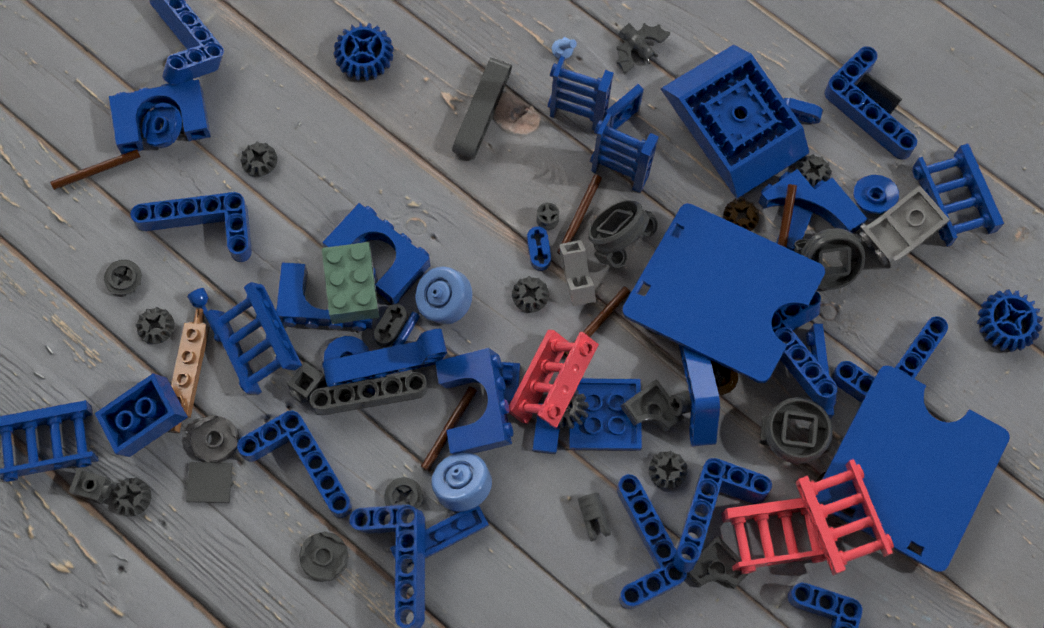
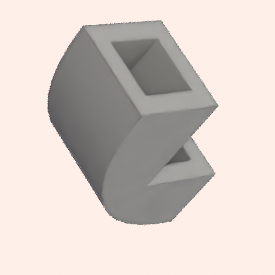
M582 240L559 244L564 276L573 306L596 302L594 284L589 276L587 253Z

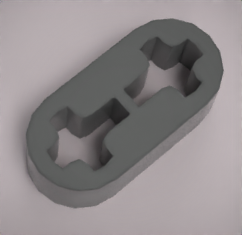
M390 305L376 326L374 338L379 346L388 347L392 345L406 323L407 313L402 305ZM397 311H400L402 318H396L392 324L393 318L391 313L396 314ZM389 327L390 329L388 333L390 338L385 337L383 340H381V335L379 333H385L387 328Z

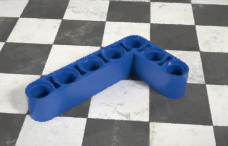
M149 0L151 6L187 49L168 56L163 71V79L169 84L176 85L217 71L224 54V49L186 1Z
M862 47L830 78L824 92L825 97L893 156L902 160L907 159L917 146L916 136L856 86L865 73H869L872 70L878 57L874 48ZM850 101L856 102L857 105L852 104ZM867 115H871L874 119L868 118ZM883 129L889 130L891 134L886 133ZM901 143L907 145L908 148H904Z
M229 192L141 203L135 205L131 210V218L136 227L141 231L225 222L227 246L232 258L237 262H245L251 257L252 248L248 208L240 193ZM236 203H240V204H241V205H240L238 208H236V209H232V208H231V206H232L233 204H236ZM217 206L215 211H208L210 207ZM194 209L193 213L189 215L185 214L187 210ZM171 212L168 217H162L164 213ZM142 215H148L145 220H139ZM235 225H243L241 229L233 230ZM240 245L245 246L242 251H234Z
M816 291L810 302L813 305H809L808 308L800 305L784 306L776 311L771 323L774 326L772 329L775 335L782 342H788L780 358L781 362L812 401L816 402L823 409H831L836 404L837 385L793 332V330L819 316L821 296ZM822 393H829L830 395L825 396Z
M940 316L929 319L894 368L915 379L947 333V321ZM930 326L936 327L939 331V334L934 333L931 330ZM918 344L924 345L926 351L920 350ZM850 361L840 362L832 373V379L836 385L861 403L867 392L862 391L859 384H865L870 388L874 380L873 376ZM905 362L912 363L914 370L907 368ZM840 370L846 371L849 374V378L842 377Z
M439 328L421 333L416 342L331 359L323 362L322 366L327 387L432 366L436 364L435 361L443 360L447 354L442 329Z
M679 345L691 400L689 425L691 446L716 445L720 399L711 360Z
M287 411L246 434L238 441L237 448L239 453L245 460L250 462L262 458L290 441L331 513L337 518H344L350 514L352 505L348 495L298 412ZM290 420H298V425L295 428H287V423ZM269 432H277L274 440H265ZM301 440H310V445L307 448L301 449L298 447ZM248 444H255L256 448L253 452H244ZM319 459L322 461V465L319 468H310L313 460ZM325 480L334 481L331 489L325 490L322 488ZM344 500L346 501V506L342 510L334 509L335 502Z
M717 458L708 459L699 475L674 555L673 563L676 569L686 573L695 567L702 551L719 492L752 504H761L765 501L772 488L771 480L763 474ZM708 471H713L716 475H712ZM731 479L737 480L739 484L733 482ZM754 487L760 488L763 492L756 490ZM702 491L708 492L710 496L704 495ZM695 512L702 513L704 517H699ZM688 533H694L698 538H692ZM682 554L690 556L692 560L684 559Z
M627 474L621 477L617 485V494L657 570L623 587L619 595L620 604L626 609H635L681 585L687 576V572L679 571L681 575L679 580H673L669 577L668 571L676 569L673 563L676 548L639 479L634 475ZM626 482L631 483L635 490L630 493L623 490L622 484ZM635 504H642L646 508V512L638 514L634 511L633 507ZM648 525L654 526L657 529V535H648L645 527ZM665 547L669 552V557H659L657 548ZM647 581H657L659 590L655 592L650 591L646 585ZM625 592H635L637 601L634 603L628 602L624 596Z
M411 505L355 509L349 519L354 529L365 534L396 532L395 621L401 628H421L425 621V515L422 511ZM414 513L413 521L407 523L409 514ZM388 514H390L391 519L389 523L385 525L384 519ZM367 516V523L361 526L362 519ZM413 537L414 544L407 548V541ZM413 562V570L407 573L408 564ZM410 587H413L414 593L408 599L407 591ZM412 612L414 616L413 621L407 624L406 618Z
M802 582L789 590L787 598L793 607L831 619L830 628H859L862 606L858 600ZM796 590L804 591L806 594L804 602L796 598ZM820 597H824L829 601V609H824L820 606ZM844 605L852 607L854 611L853 617L846 616L843 611Z

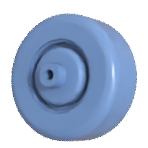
M449 267L433 268L420 279L415 293L417 308L426 319L443 325L455 323L464 317L471 306L472 287L467 277L457 270Z
M462 452L453 454L439 463L433 472L431 485L437 499L445 508L461 512L477 507L487 498L492 487V477L485 462L479 456Z

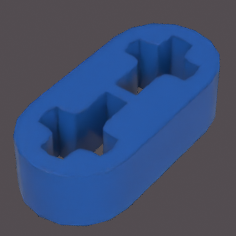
M784 98V101L799 121L817 124L821 121L823 113L821 107L794 98Z
M533 227L527 234L530 263L535 270L544 271L551 264L548 234L542 227ZM534 234H539V237H543L540 240V246H537L536 240L533 239ZM538 252H542V257L545 259L543 264L536 260Z

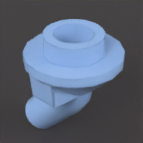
M566 37L556 40L552 45L553 55L560 59V56L565 57V59L569 58L573 54V48L577 45L576 40Z

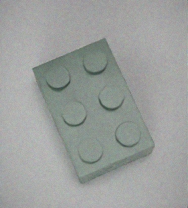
M369 242L322 248L329 316L332 324L379 318Z

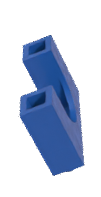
M199 79L189 80L176 85L163 84L160 87L151 89L141 88L135 92H120L114 96H109L116 145L121 154L136 149L138 151L144 150L140 128L141 121L144 115L158 103L173 105L181 112L184 132L188 141L211 137L203 89Z
M358 203L322 242L324 248L364 243L370 240H380L389 244L395 250L396 258L393 265L375 286L377 293L392 305L397 304L430 267V255L422 247L417 248L411 244L412 241L407 235L397 233L389 221L386 219L382 221L376 216L377 213L371 207H364Z
M282 263L276 312L283 326L294 327L296 324H302L308 328L328 326L330 329L340 330L343 327H352L356 331H365L366 328L372 329L373 319L332 324L329 309L315 308L305 298L308 274L306 265ZM373 268V270H374L375 284H376L377 274H376V269Z
M485 348L435 361L439 385L449 389L469 383H480L484 386L488 395L486 411L479 420L469 425L446 430L450 454L462 452L474 454L511 445V437H513L514 432L507 417L510 410L503 394L505 382L503 377L500 376L501 359L499 354H496L490 348Z

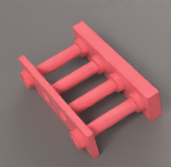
M548 330L509 404V414L528 424L533 413L538 414L537 416L549 425L557 428L599 344L584 332L579 333L575 343H570L555 330ZM564 352H569L565 362L559 363ZM554 372H559L554 384H549ZM543 393H548L543 405H539L538 403Z
M854 459L846 464L848 471L815 483L810 481L808 476L798 479L795 483L833 576L844 572L848 561L881 550L883 557H886L893 553L891 548H894L890 535L885 534L862 480L864 472L859 464L856 465ZM852 480L857 494L827 505H819L816 497L819 491ZM859 503L862 504L867 517L835 529L828 527L825 518H828L829 514ZM871 526L876 541L846 552L838 551L835 544L837 538Z
M802 498L727 508L721 513L723 523L731 522V525H734L742 562H737L733 565V571L741 570L742 574L755 572L758 567L812 560V563L827 561ZM801 512V515H804L812 551L798 553L791 522L792 513ZM778 515V519H781L789 555L775 556L767 522L769 516ZM748 519H754L755 522H758L765 558L751 560L744 523Z

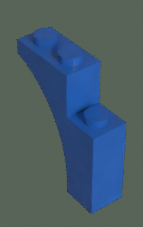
M798 169L791 174L790 172L783 174L775 185H767L761 191V197L758 201L763 209L784 206L788 184L797 185L794 204L812 211L829 222L834 228L845 229L855 233L867 220L866 216L833 177L826 182L822 180L812 187Z

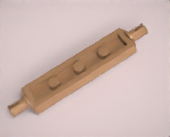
M198 308L195 312L194 321L184 323L171 387L188 418H191L210 329L209 326L203 323L205 316L203 309L199 310ZM182 422L170 429V432L180 433Z

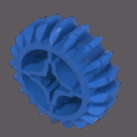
M360 22L357 28L351 24L350 31L344 29L343 35H338V42L334 44V58H336V64L340 67L342 73L347 72L349 78L355 75L358 81L361 77L368 81L369 76H373L376 79L377 73L384 75V68L390 67V61H393L392 53L394 52L391 38L387 37L385 30L380 31L378 25L372 28L370 22L366 27H363V24ZM352 45L354 50L351 52V55L347 57L346 53ZM380 47L382 50L379 56L376 58L374 56V53L376 52V49Z
M1010 289L1005 290L1004 293L997 291L994 295H990L987 301L982 303V309L978 312V316L981 318L977 324L983 326L980 329V333L987 334L985 341L993 340L992 347L1000 344L1001 351H1004L1007 347L1010 352H1014L1016 349L1020 351L1026 346L1032 345L1033 340L1039 337L1038 332L1043 327L1039 323L1043 317L1037 316L1040 308H1033L1035 301H1027L1028 294L1020 297L1019 290L1013 294ZM997 307L999 319L995 322L994 310ZM1023 320H1025L1026 329L1024 334L1021 331V322Z

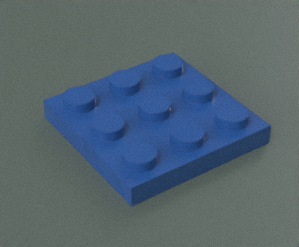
M582 378L577 390L579 394L583 393L586 399L584 402L589 404V408L584 410L587 412L588 417L580 418L582 425L574 422V428H569V450L641 451V423L633 425L620 407L641 391V379Z

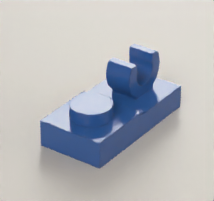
M501 362L499 371L500 376L503 377L505 382L503 394L504 399L507 400L509 405L519 387L520 363Z

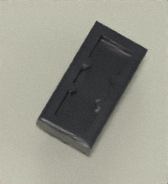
M868 72L865 73L856 85L890 115L902 101L901 97Z

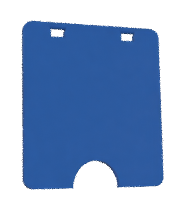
M687 203L680 207L623 306V315L626 319L757 383H765L770 379L787 347V344L782 342L772 329L773 315L780 308L788 305H800L808 308L825 275V268L814 260L693 204ZM677 226L683 229L679 238L671 236ZM643 284L650 287L645 297L638 294Z
M883 366L877 372L822 480L848 471L846 464L854 459L856 465L859 464L864 472L862 480L885 534H889L892 539L893 549L934 572H942L948 568L1009 442L1010 435L1005 428L970 409L961 419L955 422H942L935 419L927 411L924 403L926 385L892 366ZM852 480L819 491L816 497L819 505H827L855 495L857 492ZM861 503L849 507L854 510L852 517L841 511L832 513L847 523L867 517ZM871 526L861 530L876 539ZM910 542L923 549L920 555L907 549Z

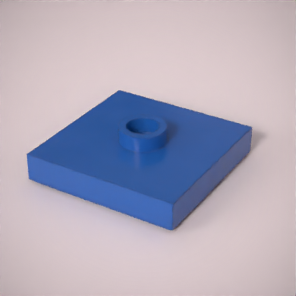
M639 84L605 111V117L607 114L611 115L609 127L617 130L640 110L644 89Z

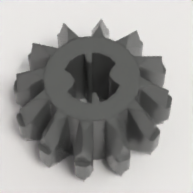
M577 389L569 405H572V408L569 407L570 411H565L558 424L561 428L568 425L570 429H573L574 422L582 425L580 418L588 417L587 412L584 410L589 408V404L584 402L586 399L583 393L579 394Z

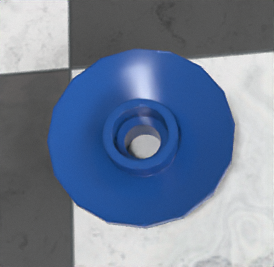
M882 175L864 176L856 183L853 197L856 204L863 210L881 214L897 204L899 201V190L891 179Z

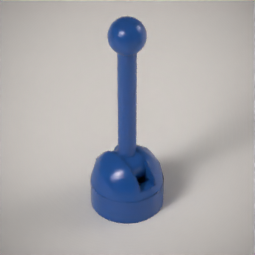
M204 288L194 290L187 297L194 307L203 309V313L215 334V341L220 342V337L211 325V318L205 306L208 302V295Z

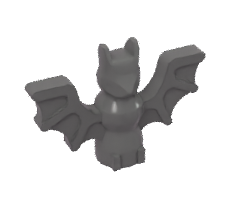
M630 23L623 27L618 36L625 42L623 45L617 46L619 52L617 64L622 67L623 74H626L634 67V61L631 57L632 50L637 51L639 56L650 64L649 59L653 56L657 58L658 55L652 50L650 45L645 43V39H652L657 43H662L670 36V32L663 30L660 24L650 27L643 23L640 30H635Z

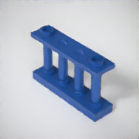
M560 56L558 64L554 63L550 72V77H553L552 94L547 105L550 108V117L554 118L557 108L590 118V121L593 122L592 130L595 131L599 120L604 121L605 111L609 106L614 73L605 70L602 78L598 77L595 79L564 69L565 57ZM567 80H571V81H574V82H577V83H580V84H583V85H579V84H576V83H573V82H570V81H567Z
M607 114L604 121L599 120L594 131L597 134L595 150L590 159V162L593 163L591 172L596 173L601 164L630 177L631 181H634L632 190L641 193L650 175L659 136L650 133L647 140L642 139L640 141L609 127L611 115Z
M969 143L960 145L954 154V158L927 166L923 157L917 159L912 169L914 178L919 181L923 190L948 218L949 213L973 206L980 213V218L954 226L949 221L938 230L940 238L945 241L947 247L951 246L958 238L956 234L982 226L987 229L988 234H992L1003 226V219ZM955 166L960 168L963 175L962 178L939 185L934 184L930 175ZM964 186L969 188L972 195L971 198L943 205L939 196L940 193Z
M250 282L244 286L247 293L245 300L226 313L211 309L208 311V314L211 318V325L217 331L239 378L241 389L247 394L259 395L262 393L258 385L259 381L280 367L287 370H296L302 364L264 285ZM253 306L257 314L256 319L234 333L229 321ZM262 326L266 333V339L243 353L239 341ZM272 347L276 354V359L253 374L248 362Z
M84 400L0 416V435L4 468L0 469V479L4 482H12L18 480L20 476L72 466L84 468L91 466L92 462H98V456L92 451L87 452L84 428L86 417L93 416L92 406ZM71 420L74 421L77 454L63 457L60 424H62V421ZM47 424L50 427L53 459L39 461L35 429L38 428L37 426ZM22 429L26 434L29 463L14 466L11 434L14 430Z

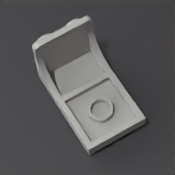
M919 185L878 219L868 225L862 224L860 226V236L868 248L873 246L876 250L875 256L882 265L888 264L892 268L946 225L950 219Z

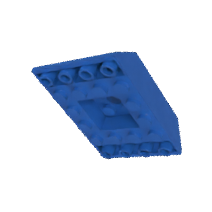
M734 44L661 88L665 97L736 199L810 153L801 123L754 56ZM737 109L742 110L745 113V118H737L734 111Z

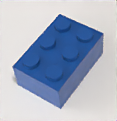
M154 373L95 413L115 454L131 457L188 418L168 379Z

